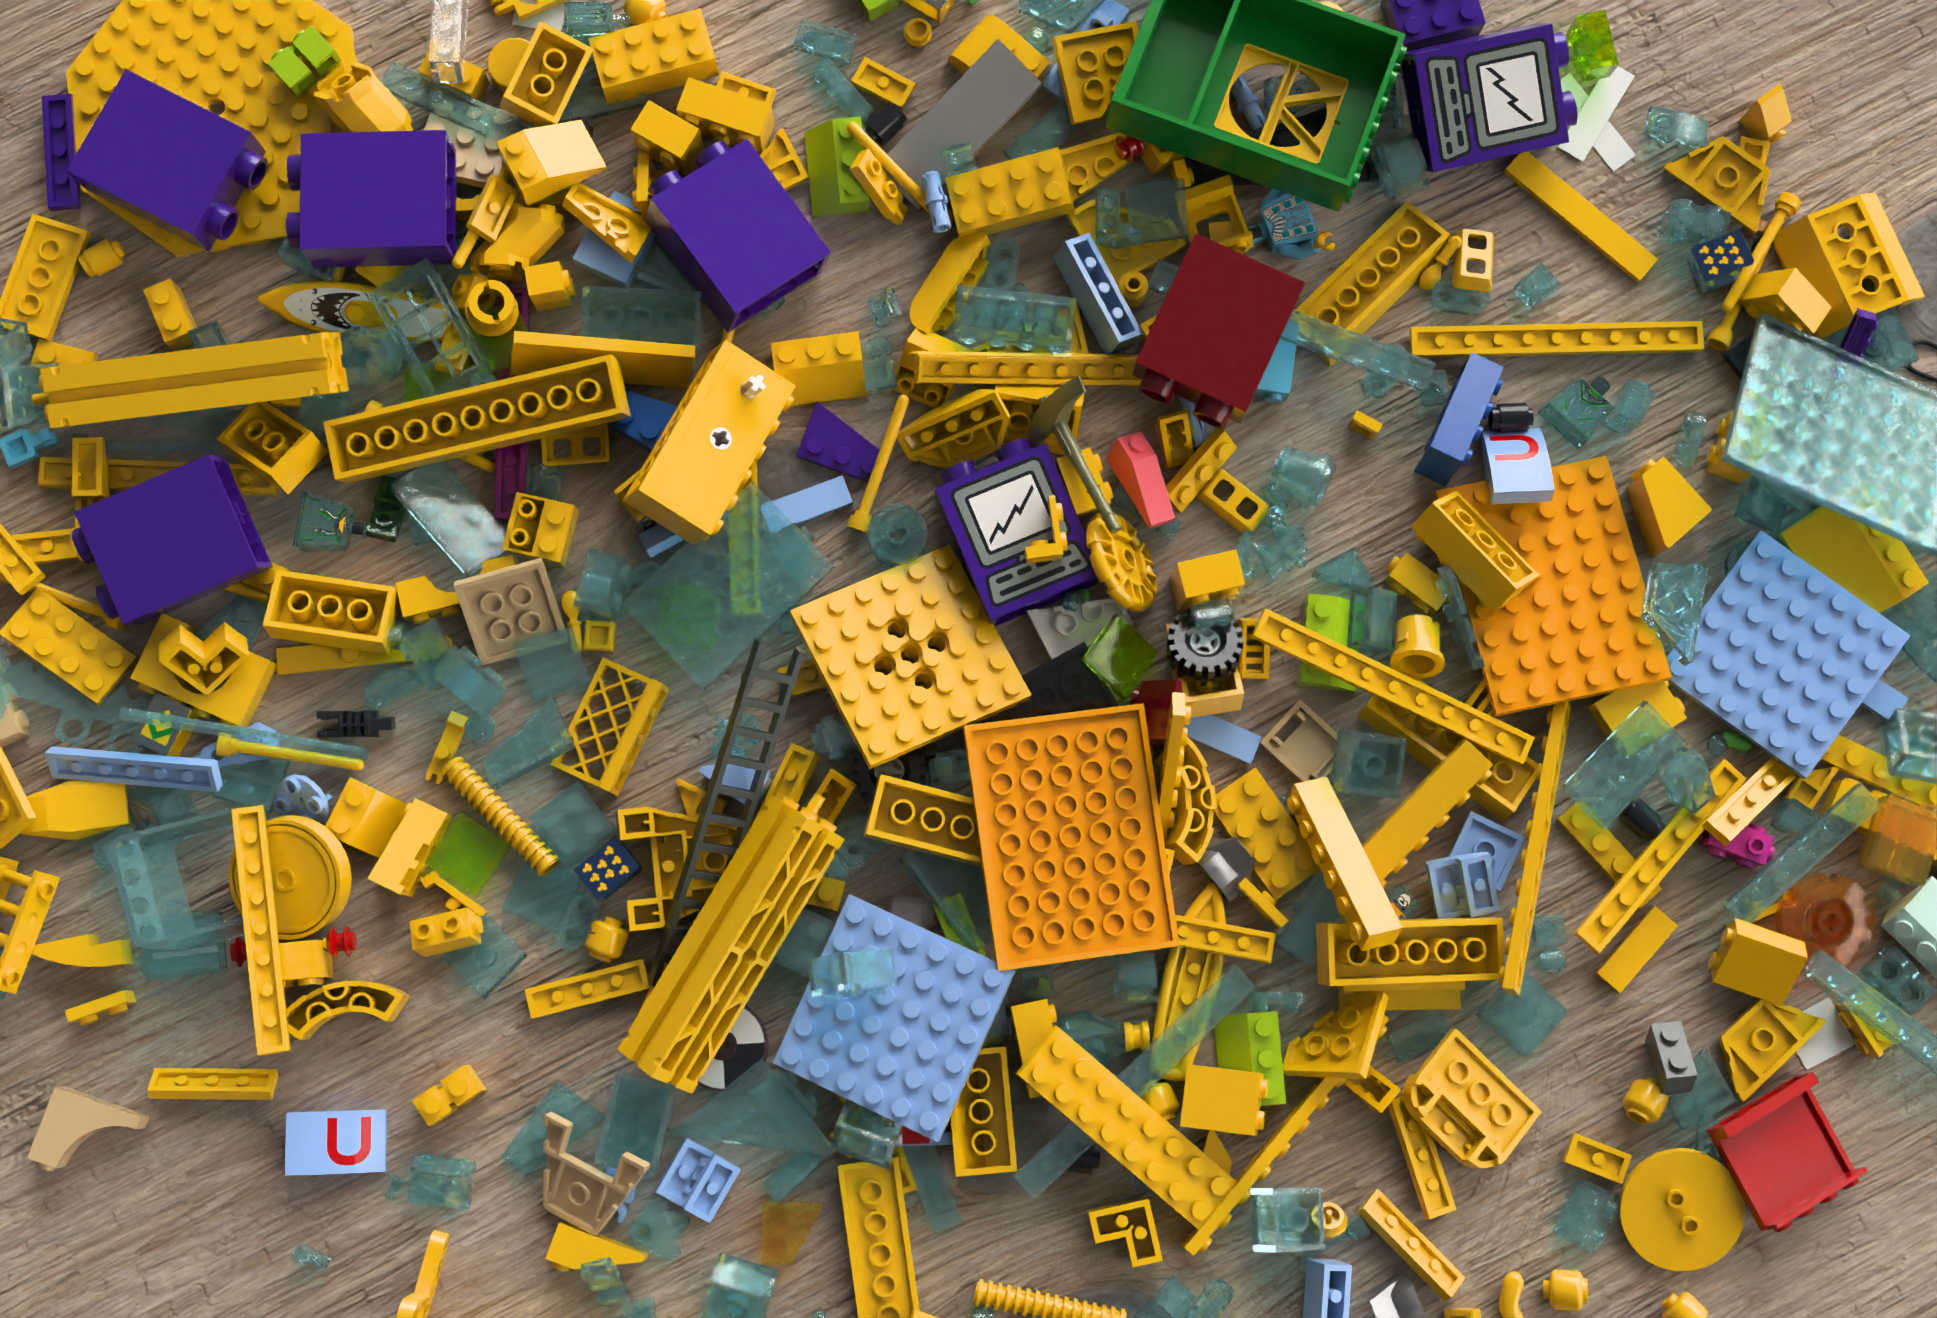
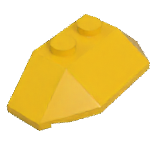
M978 389L929 410L898 432L897 440L910 461H921L932 466L948 469L965 461L976 460L1002 447L1010 414L996 390Z

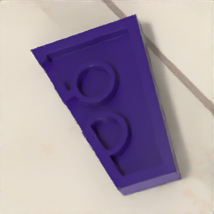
M816 402L796 456L799 459L868 483L879 449L819 402Z

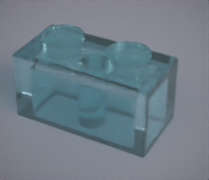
M1228 597L1191 605L1190 616L1195 631L1200 629L1207 630L1214 626H1226L1232 623L1233 610Z

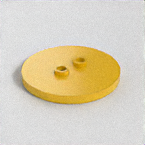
M1674 1148L1660 1151L1647 1157L1631 1171L1621 1189L1618 1214L1627 1240L1641 1257L1663 1269L1692 1271L1717 1262L1731 1250L1743 1228L1745 1204L1729 1170L1720 1161L1698 1150Z

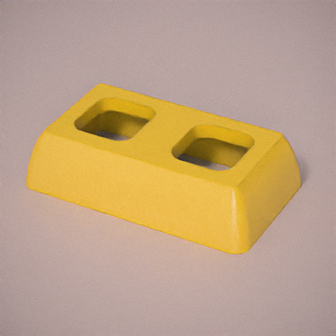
M1461 229L1456 233L1462 242L1460 248L1454 253L1452 286L1458 289L1488 293L1492 287L1494 235L1491 232ZM1468 238L1485 240L1486 249L1481 250L1468 247ZM1466 261L1483 262L1485 265L1484 274L1468 272L1466 270Z
M607 424L541 438L542 463L547 467L607 463L610 459ZM599 438L600 454L585 456L583 450L584 439ZM556 440H570V457L556 458L554 456V442Z
M1221 468L1197 494L1199 501L1247 537L1253 533L1270 511L1268 503ZM1221 480H1225L1234 487V492L1227 501H1221L1213 494V489ZM1244 498L1250 499L1258 507L1254 515L1248 520L1236 512L1237 506Z

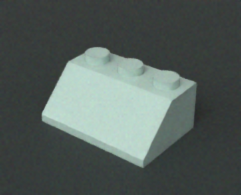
M1931 876L1886 911L1881 926L1937 979V880Z

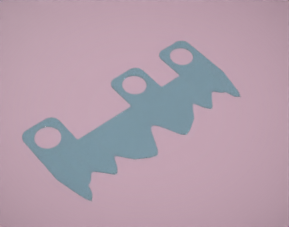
M5 645L0 648V719L4 715L11 695L62 709L54 732L55 737L59 740L75 745L83 744L87 739L93 719L114 725L106 745V751L119 752L114 746L116 737L120 734H129L133 737L152 701L153 695L147 692L143 697L132 701L126 688L122 686L113 695L109 693L101 704L97 706L46 668L42 667L32 672V663L28 658L12 666L10 660L6 658L7 649ZM77 719L83 724V732L78 737L71 738L64 734L63 725L67 720ZM134 741V747L127 753H138L141 744Z

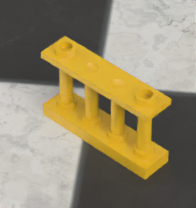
M0 856V912L15 918L9 936L0 932V946L4 947L0 957V991L16 994L61 877L34 870L32 877L16 872L19 861ZM11 883L27 889L20 906L5 901Z

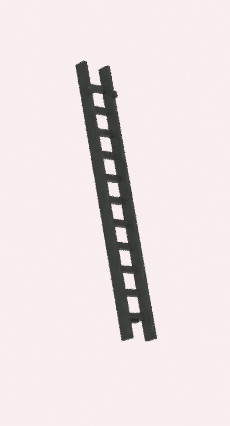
M754 639L745 671L741 675L742 681L648 977V982L653 987H655L661 977L664 964L669 963L674 955L668 953L673 936L685 937L690 927L677 925L682 907L701 910L706 902L686 897L691 878L717 883L722 876L719 873L695 869L700 850L729 855L724 868L725 871L749 831L805 653L800 648L794 647L787 673L783 674L758 668L765 643L761 639ZM755 677L781 683V692L777 703L749 697ZM746 706L774 712L768 732L740 726ZM736 735L765 741L759 761L730 755ZM727 764L756 770L749 790L721 784ZM718 793L746 799L741 818L712 812ZM709 821L737 827L732 846L703 841Z

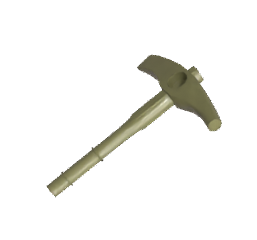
M1078 376L1063 384L1052 394L1039 398L1037 401L1039 408L1033 416L1026 438L1031 448H1035L1051 434H1055L1065 455L1075 467L1087 489V493L1102 517L1101 520L1105 522L1109 532L1115 534L1121 530V526L1115 517V512H1112L1100 490V485L1097 484L1087 466L1081 448L1067 424L1076 401L1086 393L1081 377Z

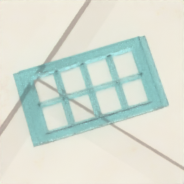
M425 258L369 293L371 301L425 397L471 387L493 374L485 356L435 267L428 258ZM427 278L436 296L418 306L409 289ZM405 292L414 309L396 320L387 303ZM440 301L449 318L431 329L422 312ZM418 316L426 333L408 342L400 325ZM453 324L462 341L444 352L435 335ZM430 338L439 355L421 365L413 348ZM466 347L475 364L456 374L448 357ZM443 361L452 378L434 388L425 371Z

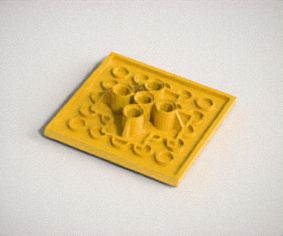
M950 544L790 610L789 616L869 770L963 729L965 725H973L1030 700L1032 696L993 624L990 625L981 602ZM896 632L900 634L902 638H898L894 635H889L888 633ZM936 646L941 650V652H938L934 649H929L928 647ZM910 657L915 661V663L912 664L909 661H903L902 658ZM881 668L886 670L889 674L884 675L883 673L876 672L875 670ZM918 682L924 683L929 689L916 686L915 684Z

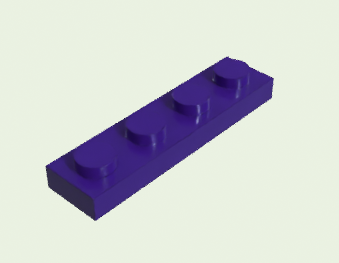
M69 93L42 96L48 209L51 211L81 209L80 183L67 172L76 155L73 95Z

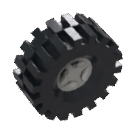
M1203 605L1197 606L1196 612H1192L1191 608L1184 611V618L1179 614L1175 618V623L1170 625L1166 646L1167 660L1170 659L1169 666L1172 670L1177 668V676L1182 679L1184 675L1188 676L1187 682L1190 684H1194L1195 680H1200V686H1206L1207 681L1211 680L1213 685L1219 684L1220 677L1226 681L1230 678L1231 672L1235 673L1238 669L1244 644L1243 631L1241 626L1236 628L1237 620L1234 617L1229 620L1227 619L1228 612L1223 609L1219 614L1215 612L1216 607L1210 606L1209 611H1203Z
M920 748L915 749L870 770L861 752H856L852 764L853 782L857 785L856 789L861 797L871 804L877 778L881 774L925 785L927 765L922 750Z

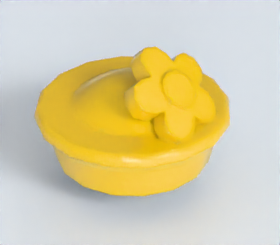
M1325 1202L1312 1210L1310 1225L1312 1230L1318 1235L1333 1238L1345 1231L1348 1225L1347 1216L1337 1204Z

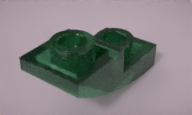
M382 476L374 497L375 506L365 530L366 536L396 542L408 505L412 482Z

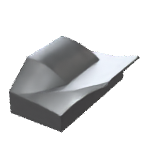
M1212 837L1196 865L1218 887L1225 900L1230 902L1241 893L1238 884L1245 877L1252 883L1251 874L1256 861L1236 837L1228 839Z
M1407 1274L1379 1284L1377 1292L1369 1300L1376 1318H1426L1414 1286Z

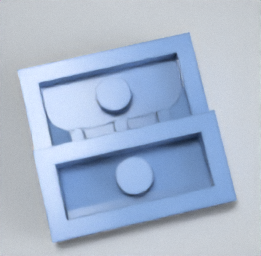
M1490 853L1462 854L1425 862L1435 918H1455L1467 914L1472 918L1500 910Z
M685 1136L654 1191L682 1206L684 1210L711 1223L741 1168Z

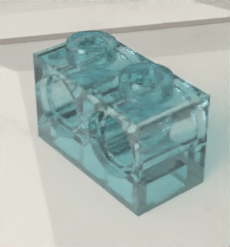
M1895 945L1883 946L1859 969L1864 976V983L1870 986L1873 991H1878L1886 999L1884 1001L1885 1005L1897 1015H1912L1937 991ZM1883 963L1890 970L1889 976L1886 979L1880 972ZM1904 986H1907L1911 992L1908 1001H1905L1902 997Z

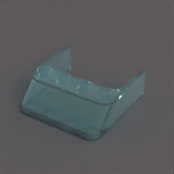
M229 808L121 835L110 843L109 856L129 932L134 945L139 949L182 952L245 935L243 917L196 929L175 856V849L182 840L231 827L232 817Z

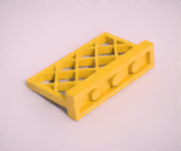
M603 657L550 765L618 797L670 689L657 680L650 679ZM610 667L617 671L620 682L605 687L603 676L607 668ZM623 674L630 676V678L625 679ZM636 681L647 684L642 695L631 699L627 687L628 684ZM622 687L627 701L612 706L607 692ZM603 694L607 709L592 714L590 708L592 699ZM629 706L631 712L629 721L618 726L614 711ZM609 714L613 728L598 733L594 719ZM590 721L594 735L579 741L576 732L579 725ZM615 733L618 744L614 750L605 753L601 738ZM596 741L600 755L585 760L581 746ZM576 748L580 763L570 767L562 764L561 762L566 752ZM602 760L605 771L599 781L590 776L588 765ZM583 768L584 774L577 771V769Z

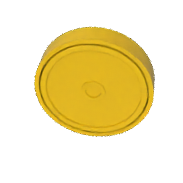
M287 815L266 821L278 938L285 940L304 938L329 926L344 910L350 896L352 884L349 859L337 837L328 828L313 819L298 815ZM234 848L229 863L228 879L232 898L242 914L236 849Z

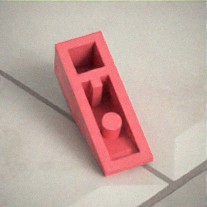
M1142 432L1117 438L1106 461L1150 529L1173 522L1175 515L1158 459Z

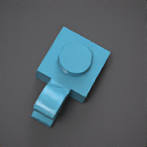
M25 428L0 439V446L7 465L12 469L40 458L37 449L51 447L59 443L55 432H50L48 428L40 430L33 435L30 430Z

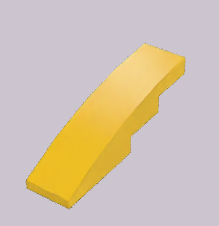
M103 437L72 438V497L75 498V511L110 497L108 464ZM75 516V528L78 529L80 525Z

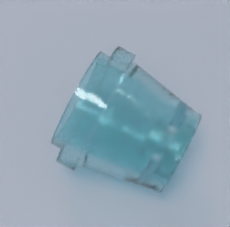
M1286 445L1276 459L1270 473L1269 482L1298 501L1300 507L1309 510L1312 506L1317 507L1320 504L1333 479L1337 465L1333 463L1334 456L1327 453L1320 455Z

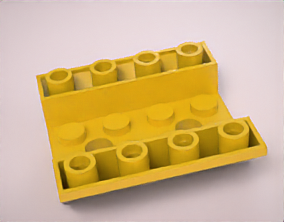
M1876 193L1859 194L1809 214L1779 230L1772 242L1784 269L1797 268L1832 307L1814 333L1818 341L1847 329L1857 308L1873 312L1876 315L1893 307L1898 309L1925 297ZM1839 226L1846 227L1850 231V239L1839 237L1837 228ZM1863 279H1870L1874 282V292L1864 290L1862 287Z

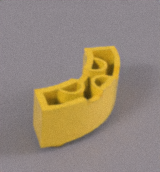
M1187 737L1186 746H1181V749H1184L1183 767H1177V769L1181 770L1180 787H1174V790L1178 792L1177 807L1174 808V826L1164 842L1165 848L1175 850L1174 857L1182 865L1198 863L1204 854L1214 830L1212 829L1214 810H1216L1215 787L1211 785L1206 769L1208 765L1201 752ZM1163 751L1155 759V762L1160 768L1162 764Z
M342 981L331 983L307 995H303L286 1009L288 1030L290 1034L299 1040H309L329 1020L352 1012H363L379 1017L386 1022H394L411 996L400 989L377 982Z

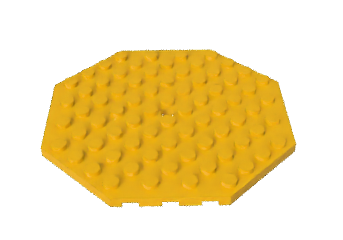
M122 0L66 71L68 94L71 93L73 95L76 154L125 69L210 112L212 104L224 103L225 110L218 116L250 131L266 151L263 157L268 160V168L260 185L254 190L245 188L234 208L239 210V219L231 236L225 241L216 238L209 252L227 250L230 247L239 245L252 246L270 243V240L287 238L288 212H300V191H291L289 187L287 159L289 155H301V133L343 132L319 106L314 93L315 91L319 92L316 87L317 83L335 69L343 67L345 72L351 71L353 69L350 65L358 63L355 55L353 30L348 24L313 0ZM312 25L335 49L342 61L321 77L300 56L299 59L312 72L311 74L317 82L297 98L275 75L268 62L271 61L272 56L278 50L285 49L287 46L290 48L297 33L301 30H307ZM80 184L81 189L87 195L175 257L189 256L190 253L203 251L209 253L87 191Z

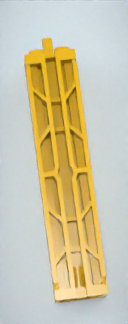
M324 332L40 368L39 386L43 393L33 394L32 403L34 406L45 405L44 416L47 422H49L51 429L349 391L346 369L342 367L341 361L343 349L340 332Z
M815 793L807 807L803 806L801 811H799L800 804L784 796L780 800L770 794L764 804V810L758 814L629 1028L628 1036L622 1040L617 1048L628 1059L638 1063L637 1066L650 1077L667 1084L669 1082L676 1088L691 1094L694 1092L698 1085V1079L701 1076L703 1077L835 857L834 852L837 849L839 850L845 840L835 833L837 827L823 818H821L820 822L816 821L819 817L817 813L825 801V798Z

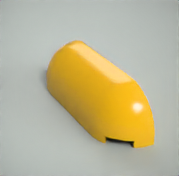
M975 232L963 237L959 236L947 246L911 303L910 320L917 329L930 334L939 330L945 331L953 323L988 267L989 261L985 260L990 240L986 234Z

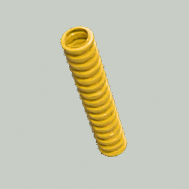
M459 756L450 760L443 768L442 776L444 778L448 777L450 784H455V790H461L460 795L464 798L467 797V802L474 804L473 808L475 810H480L479 814L481 817H486V822L492 823V828L499 830L498 834L501 837L505 836L507 843H512L511 848L513 850L518 849V855L524 856V861L531 863L530 867L533 870H538V876L541 877L550 873L559 862V857L552 855L553 850L550 848L546 849L547 844L540 842V837L533 835L534 831L531 828L527 829L526 822H520L521 817L515 816V811L508 809V804L506 802L502 803V798L499 795L495 796L496 791L494 789L489 790V784L483 783V778L476 776L477 772L474 769L470 770L471 766L468 763H464L463 757Z
M984 1279L977 1281L973 1299L974 1306L977 1307L979 1304H983L984 1308L987 1309L989 1306H993V1310H998V1308H1002L1003 1312L1012 1310V1314H1017V1312H1021L1022 1316L1031 1314V1318H1036V1316H1040V1318H1126L1127 1316L1124 1308L1118 1311L1114 1306H1111L1109 1309L1107 1305L1102 1304L1099 1307L1095 1302L1092 1305L1088 1304L1086 1300L1080 1303L1076 1298L1073 1301L1069 1300L1067 1296L1061 1299L1057 1294L1051 1297L1050 1293L1045 1292V1295H1042L1038 1290L1032 1293L1031 1289L1028 1288L1026 1291H1023L1019 1286L1016 1289H1013L1012 1285L1009 1284L1007 1287H1003V1283L1000 1282L998 1285H994L993 1281L990 1280L988 1283H984Z

